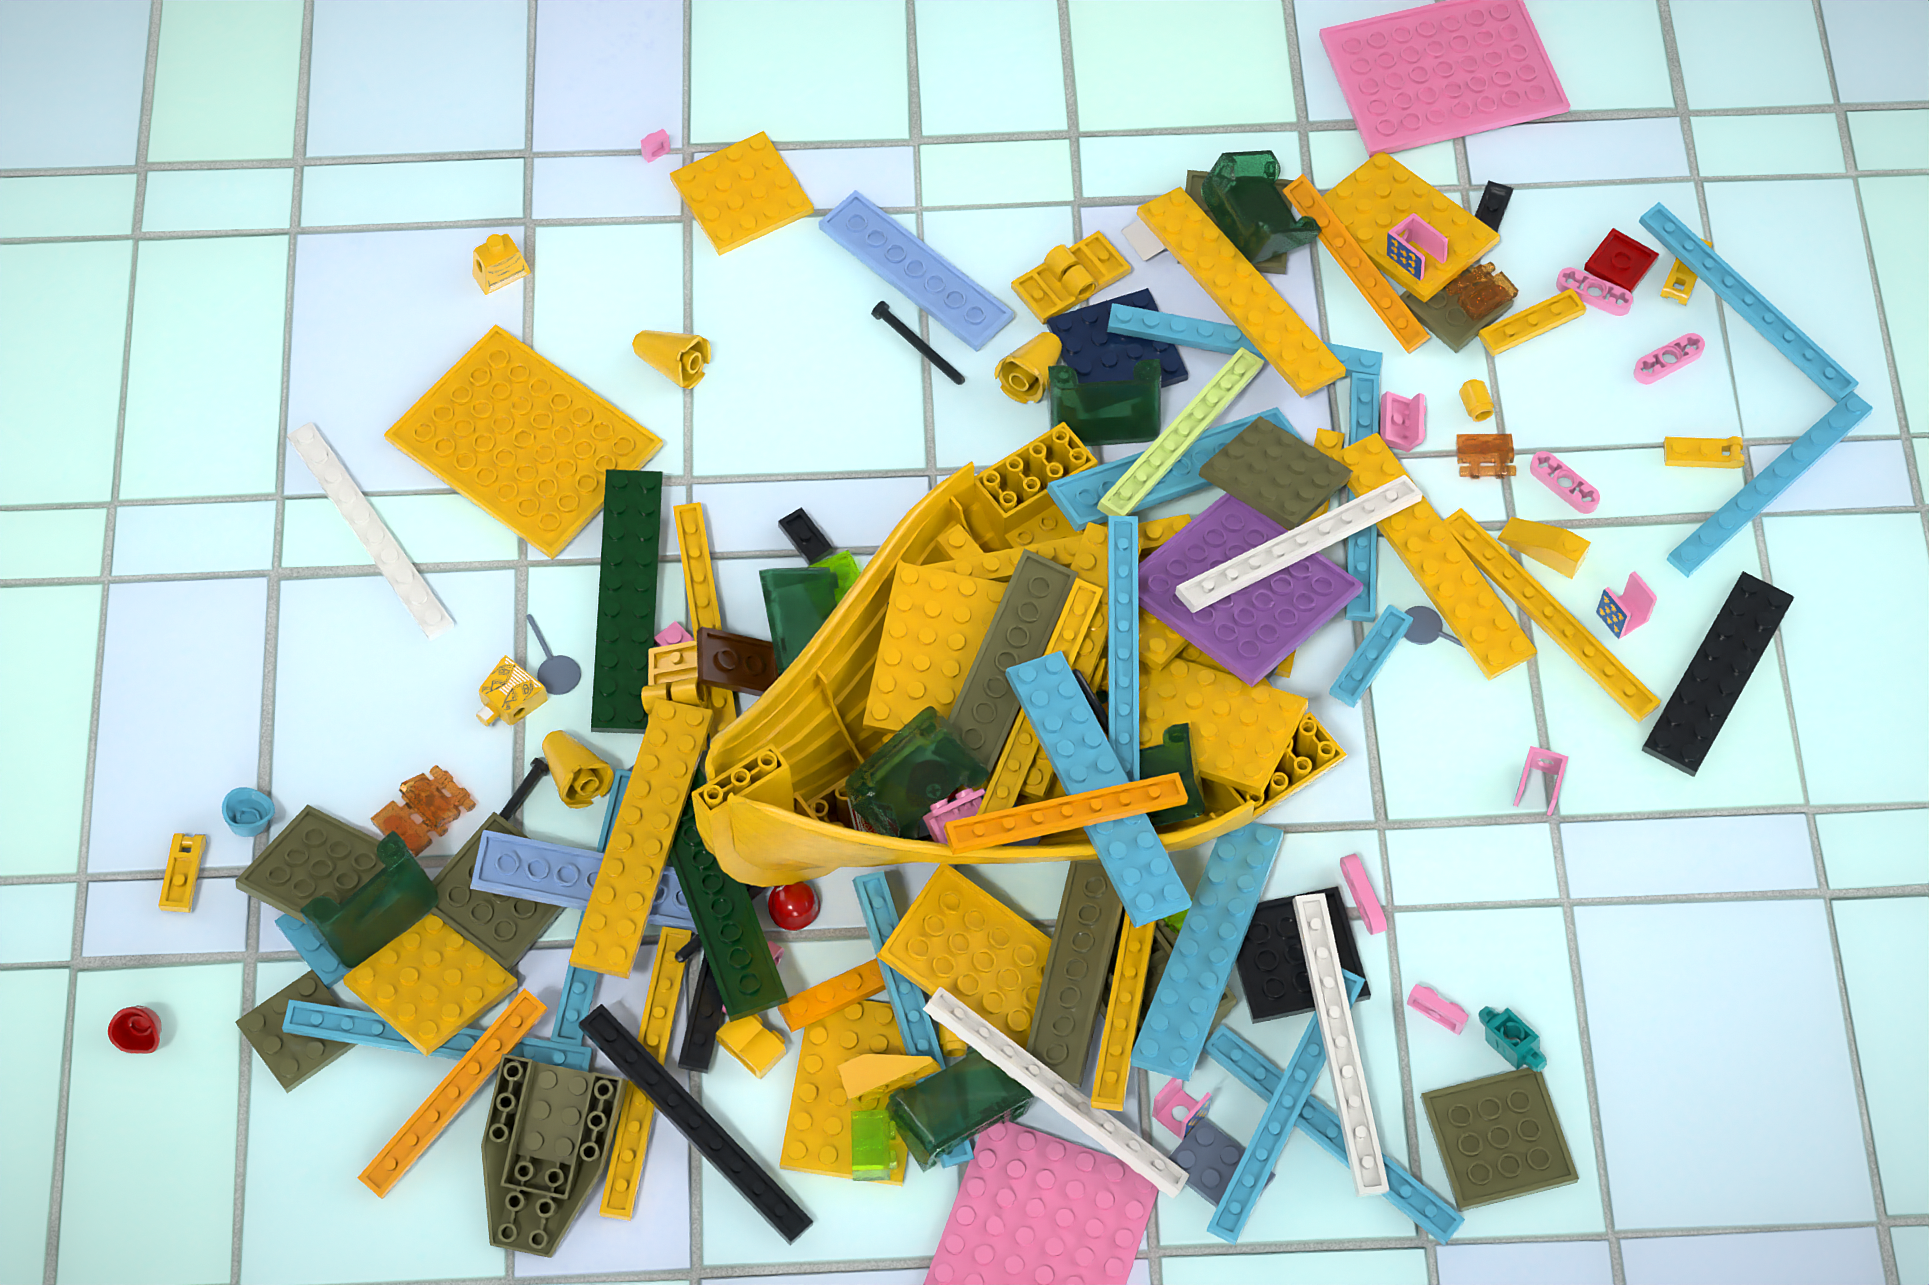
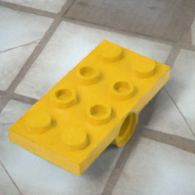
M1098 230L1069 248L1064 244H1060L1051 249L1046 255L1044 263L1011 282V289L1039 322L1044 325L1050 317L1066 312L1131 272V266Z
M697 640L649 649L648 686H644L641 693L642 704L648 714V722L656 698L707 709V685L698 684ZM707 738L703 750H707Z

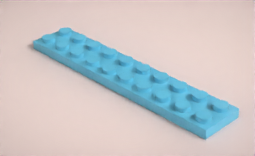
M1278 407L1206 430L1131 513L1212 486V483L1198 475L1201 466L1259 416L1271 421L1298 439L1302 440V438ZM1145 451L1049 482L1046 490L1076 532L1086 529L1088 522L1101 524L1108 520V515L1097 509L1099 501Z
M1061 651L1007 668L1005 675L1067 796L1130 783ZM1146 813L1083 827L1135 928L1191 907L1192 901Z
M1251 822L1217 838L1131 1053L1132 1066L1184 1081H1190L1282 842L1283 830Z

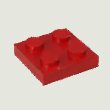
M1612 228L1587 260L1583 270L1599 279L1626 289L1632 294L1658 260L1659 253Z

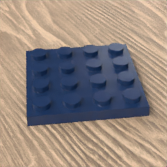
M1149 288L1047 319L1046 325L1049 332L1055 334L1062 343L1060 357L1085 412L1188 380V372L1175 344L1107 332L1112 303L1159 312Z

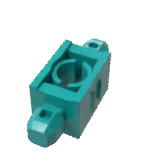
M1488 1006L1479 1011V1020L1485 1027V1041L1516 1070L1526 1065L1531 1070L1540 1072L1546 1067V1057L1540 1051V1037L1509 1008H1506L1501 1014ZM1512 1037H1513V1038H1517V1039H1516V1040H1508L1507 1038H1512Z

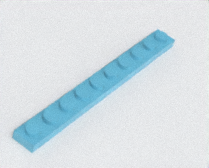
M1658 202L1640 217L1639 223L1835 402L1839 403L1851 391L1857 388L1859 382L1664 205Z
M1112 303L1107 332L1235 355L1243 347L1260 359L1268 361L1237 326ZM1323 342L1345 366L1346 376H1351L1352 372L1380 375L1382 352Z
M1352 372L1350 376L1348 446L1376 432L1378 433L1379 375ZM1347 487L1348 503L1356 499L1349 487ZM1375 523L1346 537V572L1364 585L1362 592L1345 606V620L1373 623L1375 619L1377 526Z
M1851 391L1668 555L1667 561L1689 578L1872 413L1873 407Z
M1108 516V742L1129 782L1140 780L1138 516Z
M616 768L596 852L605 854L632 773L631 771ZM582 910V912H581V916H580V920H579V924H578V928H577V932H576L574 944H575V941H576V938H577V935H578V932H579V929H580V926H581V923H582V920H583V917H584V914H585V911H583V910ZM569 963L550 1039L551 1042L576 1046L582 1045L584 1032L578 1025L589 1014L599 972L573 967Z
M883 871L857 876L852 880L875 955H877L899 923ZM876 957L907 1055L930 1056L940 1064L942 1069L916 1081L942 1168L945 1169L970 1162V1160L975 1158L930 1016L923 1010L926 1004L921 988Z
M1341 968L1351 1011L1365 979ZM1316 1010L1207 1227V1232L1233 1245L1236 1244L1327 1060Z
M289 999L282 1027L285 1033L424 1055L377 1013ZM463 1028L428 1056L461 1060L486 1031ZM524 1037L509 1055L589 1072L592 1048Z
M1221 1025L1203 1045L1202 1051L1269 1104L1284 1073L1224 1025ZM1309 1094L1295 1126L1350 1169L1340 1119ZM1381 1152L1389 1191L1381 1195L1445 1246L1464 1224L1465 1219Z

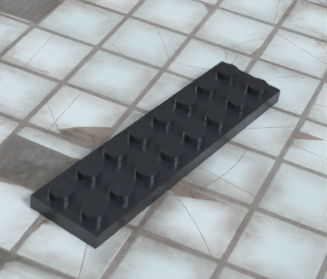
M1742 571L1641 751L1695 777L1795 596Z

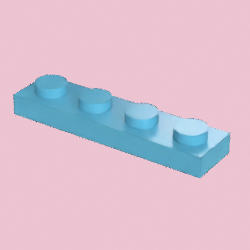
M1389 604L1331 686L1329 694L1354 708L1408 631L1414 618Z

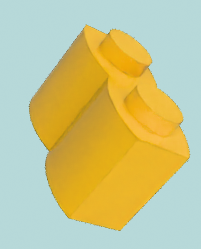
M757 1014L733 1022L728 1020L716 1032V1041L729 1054L739 1060L755 1077L761 1080L786 1055L785 1040L775 1030L769 1032L762 1026V1019Z

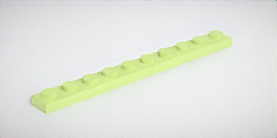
M1241 347L1099 501L1097 509L1108 516H1128L1262 369L1265 361Z

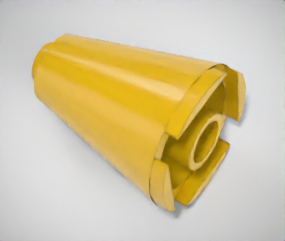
M642 330L635 335L632 342L635 355L679 387L691 389L698 385L705 375V372H702L704 364H709L711 359L710 343L700 335Z
M1041 332L1001 359L995 367L994 373L995 379L999 378L1002 383L1000 389L1008 397L1019 403L1026 404L1028 401L1038 402L1046 391L1062 350V343L1059 338L1053 333Z
M563 730L552 731L546 735L542 742V750L562 802L569 808L580 809L594 804L591 799L600 795L602 798L612 786L614 773L610 765Z

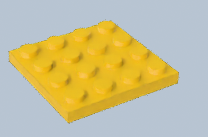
M764 131L669 173L671 182L719 256L814 213V206Z
M431 913L343 976V984L426 1057L518 987V980L488 954Z

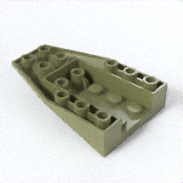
M502 1053L481 1143L490 1246L548 1258L553 1257L604 1170L629 1081L621 1077L549 1065L532 1059Z

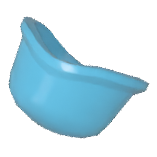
M239 787L231 790L225 796L222 803V814L233 833L242 837H253L260 834L266 828L268 821L275 814V807L270 798L252 788Z

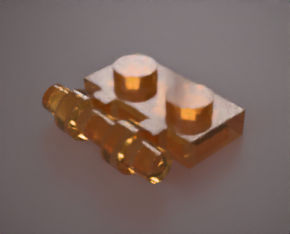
M1491 261L1484 265L1479 264L1475 266L1471 273L1453 279L1452 284L1446 286V291L1450 296L1456 293L1461 294L1458 296L1457 303L1473 321L1518 295L1519 290L1502 271L1494 276L1491 274L1496 270L1495 265ZM1477 281L1482 282L1475 287L1472 286V284Z
M1512 433L1456 434L1457 464H1469V466H1459V477H1470L1471 480L1480 479V477L1505 479V476H1516V465H1505V463H1513L1514 461ZM1480 463H1493L1494 465L1480 466Z
M438 765L433 766L429 771V774L434 779L430 780L424 773H421L402 782L399 788V792L436 829L459 819L461 810L458 807L462 806L467 812H470L476 806V803L470 798L471 794L464 787L460 788L453 781L454 777L447 770L443 771ZM445 789L451 796L447 797L441 790Z
M407 790L401 796L406 802L402 807L392 800L370 819L372 824L398 850L406 853V858L411 862L433 843L428 835L430 831H435L439 837H442L448 832V828L442 823L443 819L436 812L432 813L425 806L426 802L419 795L415 796L410 790ZM418 814L423 821L417 824L410 816Z

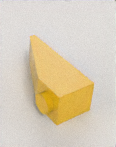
M1516 517L1509 519L1497 539L1570 579L1574 578L1583 564L1591 544L1590 541L1567 529Z
M854 1054L846 1058L844 1063L837 1066L847 1097L857 1107L942 1070L940 1064L930 1056Z

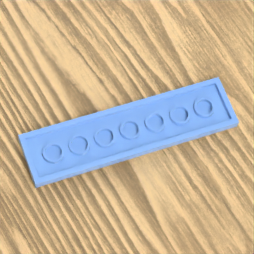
M857 190L818 222L820 230L976 352L1013 319V311Z
M483 830L470 889L586 911L604 853ZM665 866L647 923L690 930L697 933L674 868Z

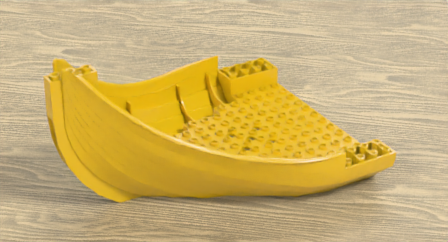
M1062 422L975 476L974 463L971 461L937 484L898 522L798 657L753 705L712 738L705 760V772L708 783L691 793L697 829L705 848L716 857L720 868L740 883L768 887L792 885L800 881L804 882L827 876L839 867H876L923 862L941 864H1017L1099 859L1083 827L1043 835L1037 846H1002L1001 844L952 855L949 843L934 842L933 838L920 841L855 830L847 801L848 799L890 803L894 805L896 815L922 808L911 805L906 796L910 773L919 762L891 756L895 734L862 728L897 562L924 566L949 561L935 544L936 538L957 524L962 526L984 553L1084 534L1085 529L1077 532L1074 530L1046 490L1049 482L1095 468L1098 464V461L1065 422ZM1107 521L1098 525L1107 527ZM1153 552L1140 554L1138 565ZM1107 636L1099 657L1106 659V667L1097 691H1104L1108 694ZM1190 642L1175 656L1178 659L1236 676ZM1265 677L1258 682L1259 684L1272 687ZM1107 701L1106 703L1101 704V705L1103 706V708L1105 709L1106 713L1108 714V701ZM1308 712L1303 715L1262 796L1139 757L1140 766L1144 772L1150 771L1152 775L1150 778L1178 772L1188 796L1185 805L1148 812L1146 815L1166 852L1187 850L1250 824L1342 763L1347 754L1315 716ZM951 763V767L948 770L957 782L958 793L972 787L974 792L982 788H988L989 784L986 778ZM1055 772L1043 801L1067 796ZM1019 793L1016 804L1017 806L1041 802L1042 800Z

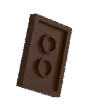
M702 626L697 630L698 684L761 697L779 678L778 643Z

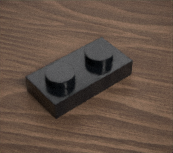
M1488 180L1475 217L1498 233L1514 188Z
M802 507L778 521V527L809 567L833 553L831 544Z

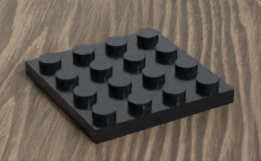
M1338 886L1259 902L1257 904L1235 961L1252 1024L1316 1010L1293 905L1295 896L1325 893L1340 966L1342 969L1365 979L1355 1003L1370 1000L1371 993Z

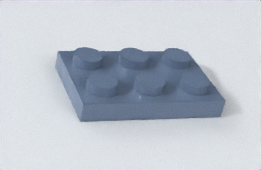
M1201 1118L1168 1159L1189 1174L1185 1184L1217 1208L1245 1150L1204 1118ZM1271 1171L1260 1196L1275 1179L1276 1174Z

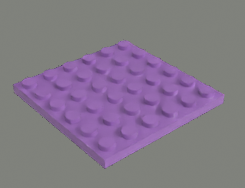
M1226 492L1138 565V605L1246 684L1253 687L1360 594L1364 584L1325 556L1316 552L1192 613L1175 594L1178 585L1288 532V530Z

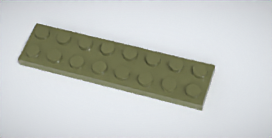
M1024 548L932 753L933 755L988 779L1020 707V702L1005 675L1007 668L1042 657L1077 577V572Z
M1100 859L1070 861L1026 1047V1052L1071 1086L1080 1089L1123 907Z

